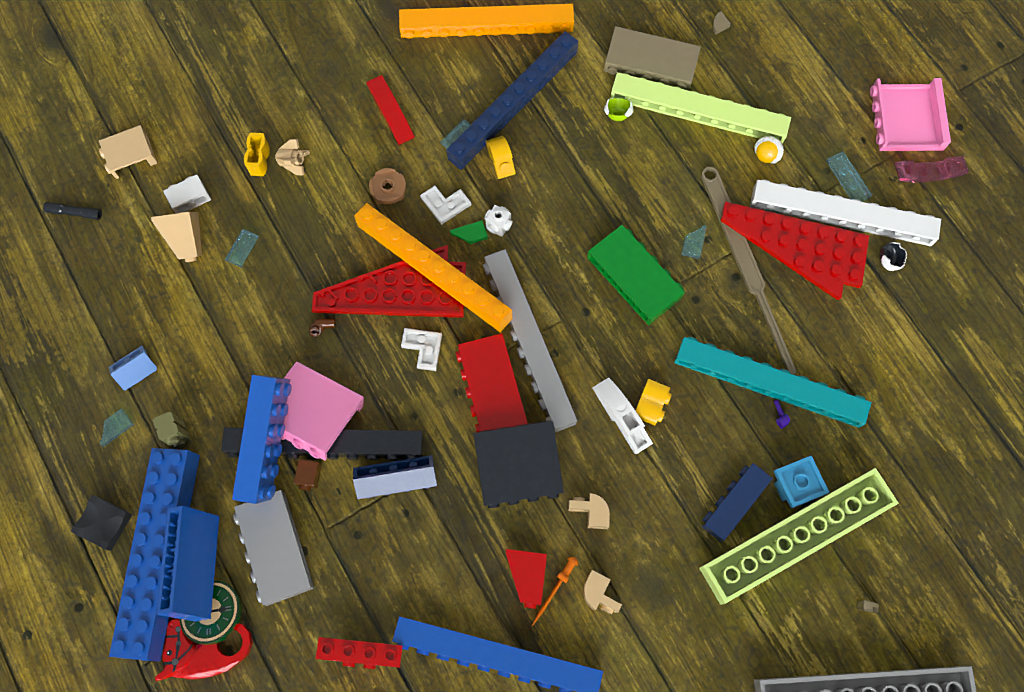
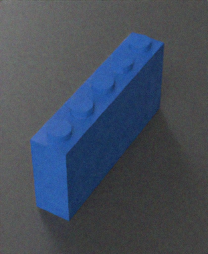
M183 505L167 510L157 615L195 622L211 619L219 516Z

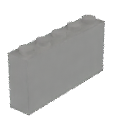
M279 490L275 492L271 500L258 504L246 502L235 506L236 513L233 516L236 524L241 529L239 537L242 544L246 546L247 551L244 554L247 563H251L253 571H250L253 583H256L258 587L256 596L259 603L262 602L263 605L269 606L314 589L286 494Z

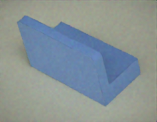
M140 346L109 366L111 376L123 390L129 389L157 370L156 365L148 357L147 351L143 346Z

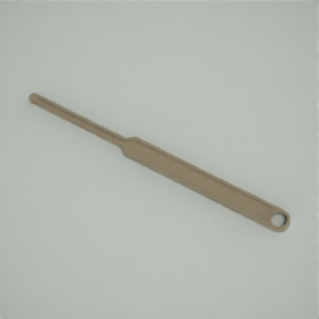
M706 167L701 174L702 181L748 292L756 296L786 370L794 375L796 373L795 366L764 295L765 282L747 239L720 221L723 204L725 201L731 203L717 169ZM711 171L715 174V178L707 179L704 173Z

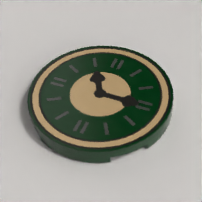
M214 581L211 619L196 622L179 619L183 633L190 640L202 645H212L223 641L240 621L242 613L241 599L230 585L221 581Z

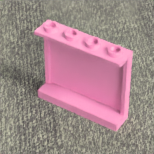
M934 78L930 84H881L880 79H877L874 85L871 86L870 96L873 97L872 111L875 113L874 127L877 128L876 143L879 144V151H943L950 144L951 139L941 78Z
M296 362L284 377L291 379L292 389L287 399L288 413L284 418L285 432L281 436V440L286 439L292 442L296 448L307 450L313 457L326 460L328 450L356 410L360 412L362 409L364 397Z

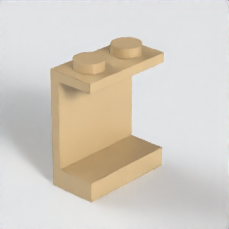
M141 125L99 140L101 146L99 152L102 158L106 160L104 164L108 174L112 173L116 179L120 178L117 170L145 159L150 166L157 164L148 136Z

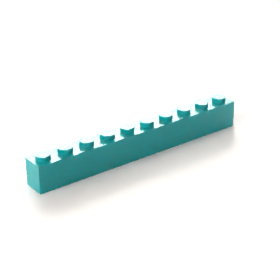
M693 337L683 338L674 362L675 364L858 428L866 424L872 403L863 396L847 394L843 389H832L825 383H815L809 381V378L805 376L792 375L788 370L772 368L768 363H758L750 357L735 355L733 351L717 349L715 345L700 343Z

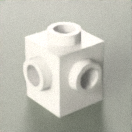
M494 205L492 210L489 209L484 218L486 220V229L501 237L512 225L511 213L502 206Z

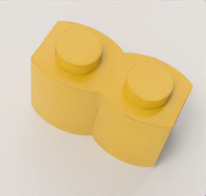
M250 133L247 137L246 144L248 149L244 155V163L251 176H264L267 171L266 159L269 156L270 147L263 133Z
M648 379L635 410L642 421L654 426L657 421H662L665 411H662L663 405H668L672 395L669 393L670 387Z

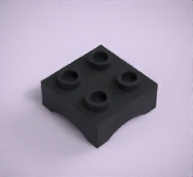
M92 495L85 511L70 532L105 550L112 551L132 514Z

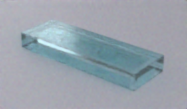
M844 151L827 159L826 162L851 200L858 199L863 202L872 197V193Z

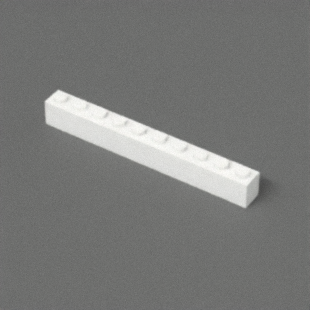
M757 180L753 187L750 203L752 208L932 246L939 239L941 219L935 218L932 215H920L913 211H902L895 207H883L876 203H864L858 199L850 200L839 195L832 196L820 191H808L805 188H794L786 184L771 183L768 180Z

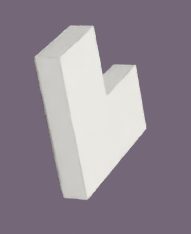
M436 186L420 195L423 202L441 225L471 206L470 200L461 189L446 199Z
M404 328L401 347L420 350L417 369L436 371L442 333Z

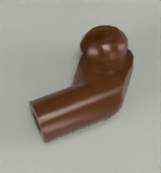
M317 319L310 326L309 334L312 337H317L326 328H335V319Z

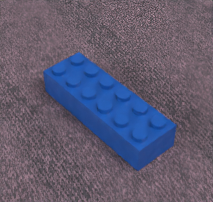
M252 375L232 500L258 504L271 500L275 494L274 480L279 471L277 462L282 452V445L280 443L281 436L285 432L284 418L288 413L287 399L292 389L291 379Z

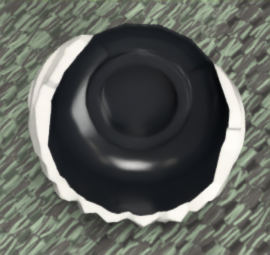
M892 242L880 249L879 259L887 270H899L906 262L907 252L900 246V243Z

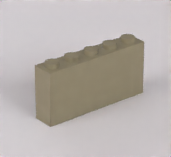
M615 26L605 61L604 72L616 75L617 72L626 73L633 77L645 78L649 81L661 82L664 85L680 87L689 91L701 46Z

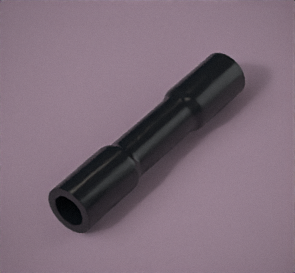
M45 202L43 206L45 213L66 214L100 220L102 217V210L96 208L75 207L53 202Z

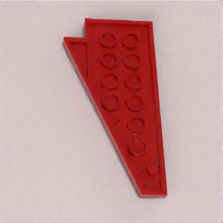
M726 201L723 204L721 222L836 300L842 298L843 285L856 288L862 287L869 235Z
M448 245L432 250L448 262ZM403 260L313 292L312 312L464 318V305ZM448 262L466 275V262Z

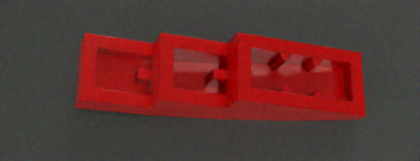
M381 75L367 81L366 85L398 146L414 139L415 136L383 76Z

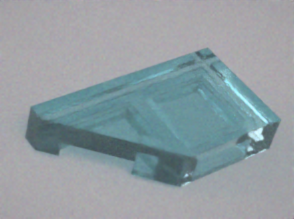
M120 409L104 421L102 440H100L102 447H105L134 425L123 409Z

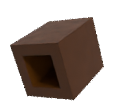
M298 459L294 484L299 486V490L311 491V488L317 489L322 466L319 462Z

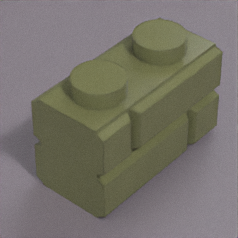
M167 412L153 419L159 440L167 445L178 449L184 447L185 443L190 441L185 422L174 413Z

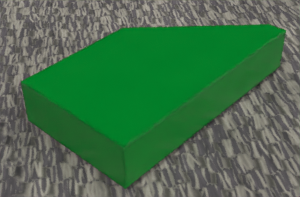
M482 220L450 230L451 236H456L469 244L488 239Z

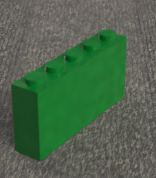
M623 225L588 251L587 259L648 326L680 301L685 293L683 286L671 278L670 272L665 268L663 269L658 264L657 258L654 255H650L646 251L645 245L640 241L638 242L634 238L632 231Z

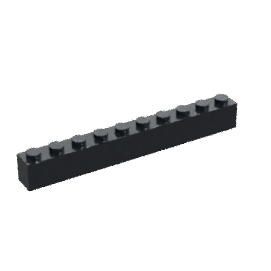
M224 427L221 451L227 457L239 458L243 428ZM342 430L328 450L327 459L338 460L339 457H346L347 460H358V457H366V460L375 461L378 460V457H382L388 461H397L398 458L412 459L423 457L424 435L422 431ZM286 439L281 440L282 452L280 456H287L288 459H299V456H307V459H317L307 450L296 448L292 442Z

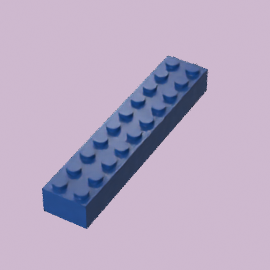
M151 449L109 657L161 661L169 619L167 616L157 615L167 510L182 505L190 508L200 455L189 450Z

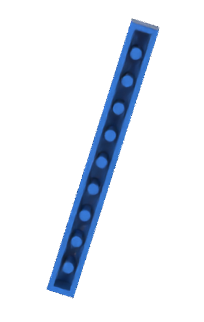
M400 616L392 641L397 643V645H402L404 650H408L410 646L417 648L416 653L428 656L429 652L436 653L437 658L449 661V658L458 659L457 664L469 667V664L473 663L478 665V670L489 672L490 668L498 670L497 675L510 678V674L517 675L518 680L530 683L532 679L539 681L538 686L548 689L551 688V685L558 686L560 692H599L603 675L601 670Z

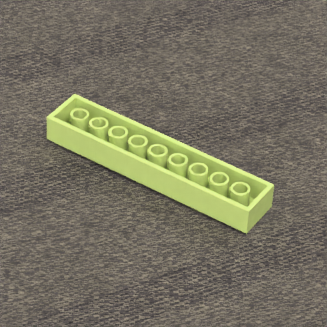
M874 468L701 566L699 569L720 605L726 604L899 503L877 469Z

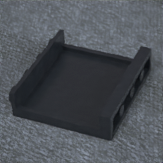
M552 420L472 432L484 506L488 505V508H496L500 506V503L508 502V505H515L520 503L519 500L527 499L528 502L538 501L539 497L547 496L548 499L557 498L559 494L564 493Z

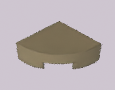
M722 11L715 16L713 21V32L715 35L726 30L731 25Z
M866 600L857 601V609L878 613L879 604Z

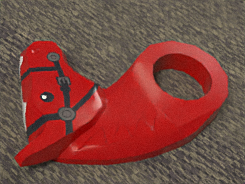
M172 618L167 624L162 653L163 671L154 677L155 681L164 680L169 677L202 679L229 671L249 655L253 644L251 632L244 624H236L234 630L241 634L243 639L242 647L237 654L227 656L221 651L219 643L202 645L190 640L183 633L179 619Z

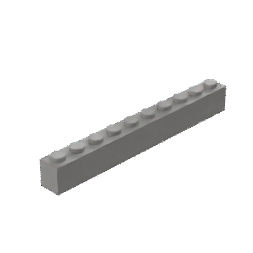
M506 249L485 256L483 269L486 275H490L491 280L489 283L492 291H496L498 295L496 298L512 309L513 319L508 323L512 329L510 335L512 340L518 343L517 352L520 359L524 358L525 372L527 376L531 375L533 382H531L534 393L538 392L540 400H538L541 410L546 411L548 416L545 418L546 421H553L555 433L576 425V416Z

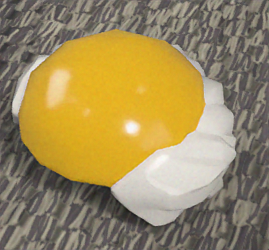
M774 136L760 138L754 148L758 159L764 163H776L781 160L784 153L781 141Z

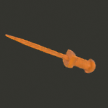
M569 557L563 571L556 576L559 578V581L541 607L533 625L543 614L562 582L567 583L568 576L575 565L578 566V560L575 557Z

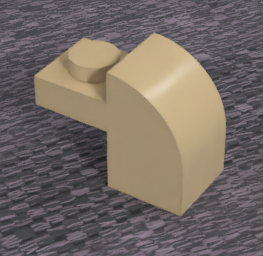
M590 493L588 501H585V498L574 497L573 500H569L568 511L588 512L587 528H609V508L600 496Z
M594 570L590 571L583 587L585 602L594 611L600 604L602 605L601 609L609 614H612L613 611L618 613L622 604L603 595L611 579Z

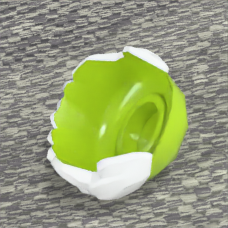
M610 98L604 107V111L611 120L623 121L632 115L633 105L629 99Z

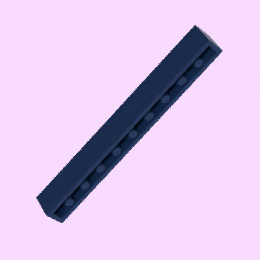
M564 31L446 149L448 160L462 170L486 146L485 141L493 139L577 54L579 41Z

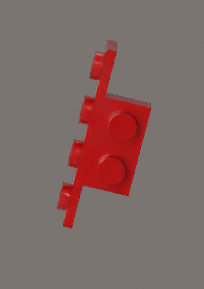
M318 637L315 659L343 662L342 666L355 667V663L364 664L363 668L376 669V665L400 668L403 646Z

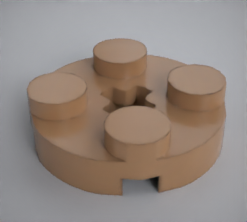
M384 168L377 171L375 176L371 178L369 188L372 197L377 203L394 204L404 198L406 182L401 173L399 174L392 168ZM386 183H389L392 186L388 190L383 188L386 186Z

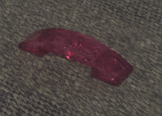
M964 156L947 157L944 161L914 163L912 160L894 163L898 179L905 182L939 181L968 173Z

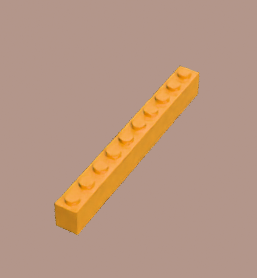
M573 4L399 10V28L401 38L463 37L468 35L496 36L500 34L516 35L526 33L549 34L555 32L563 33L564 31L568 33L573 32L574 12Z
M368 203L354 215L359 228L500 333L513 319L511 308Z

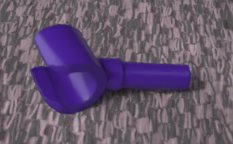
M776 400L774 404L780 416L776 419V423L782 429L789 424L790 417L784 413L779 401Z

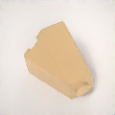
M198 212L151 217L153 224L178 259H185V262L197 261L196 257L202 256Z

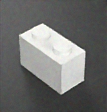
M198 175L190 176L185 181L171 185L163 191L176 214L188 212L211 200Z

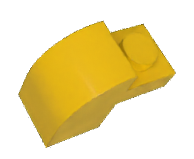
M500 136L486 140L489 157L493 161L497 178L501 179L516 174L511 150L505 137Z

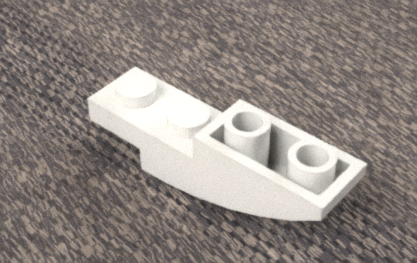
M610 378L592 387L611 420L616 422L634 454H638L653 444L643 428L645 425L639 415Z

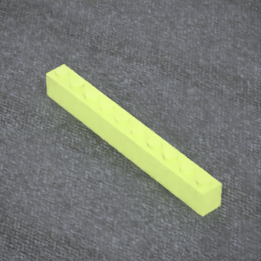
M617 72L610 97L629 99L632 105L759 139L765 136H774L782 144L787 136L791 117L781 113L777 114L766 109L753 108L746 104L742 105L731 100H722L711 95L699 94L696 91H688L680 87L664 85L661 82L633 77L626 73Z

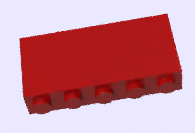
M503 334L458 344V351L455 353L458 363L462 362L463 369L460 370L462 380H466L468 387L465 388L467 399H472L473 405L470 406L472 417L477 418L478 424H474L476 432L528 424Z

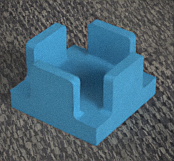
M812 456L773 471L777 478L774 485L782 501H788L790 508L800 506L830 493Z

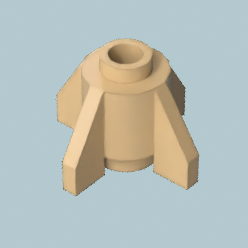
M290 139L278 149L275 155L276 161L280 166H283L295 175H304L303 165L301 164L304 162V156H307L310 152L309 150L298 149V139Z

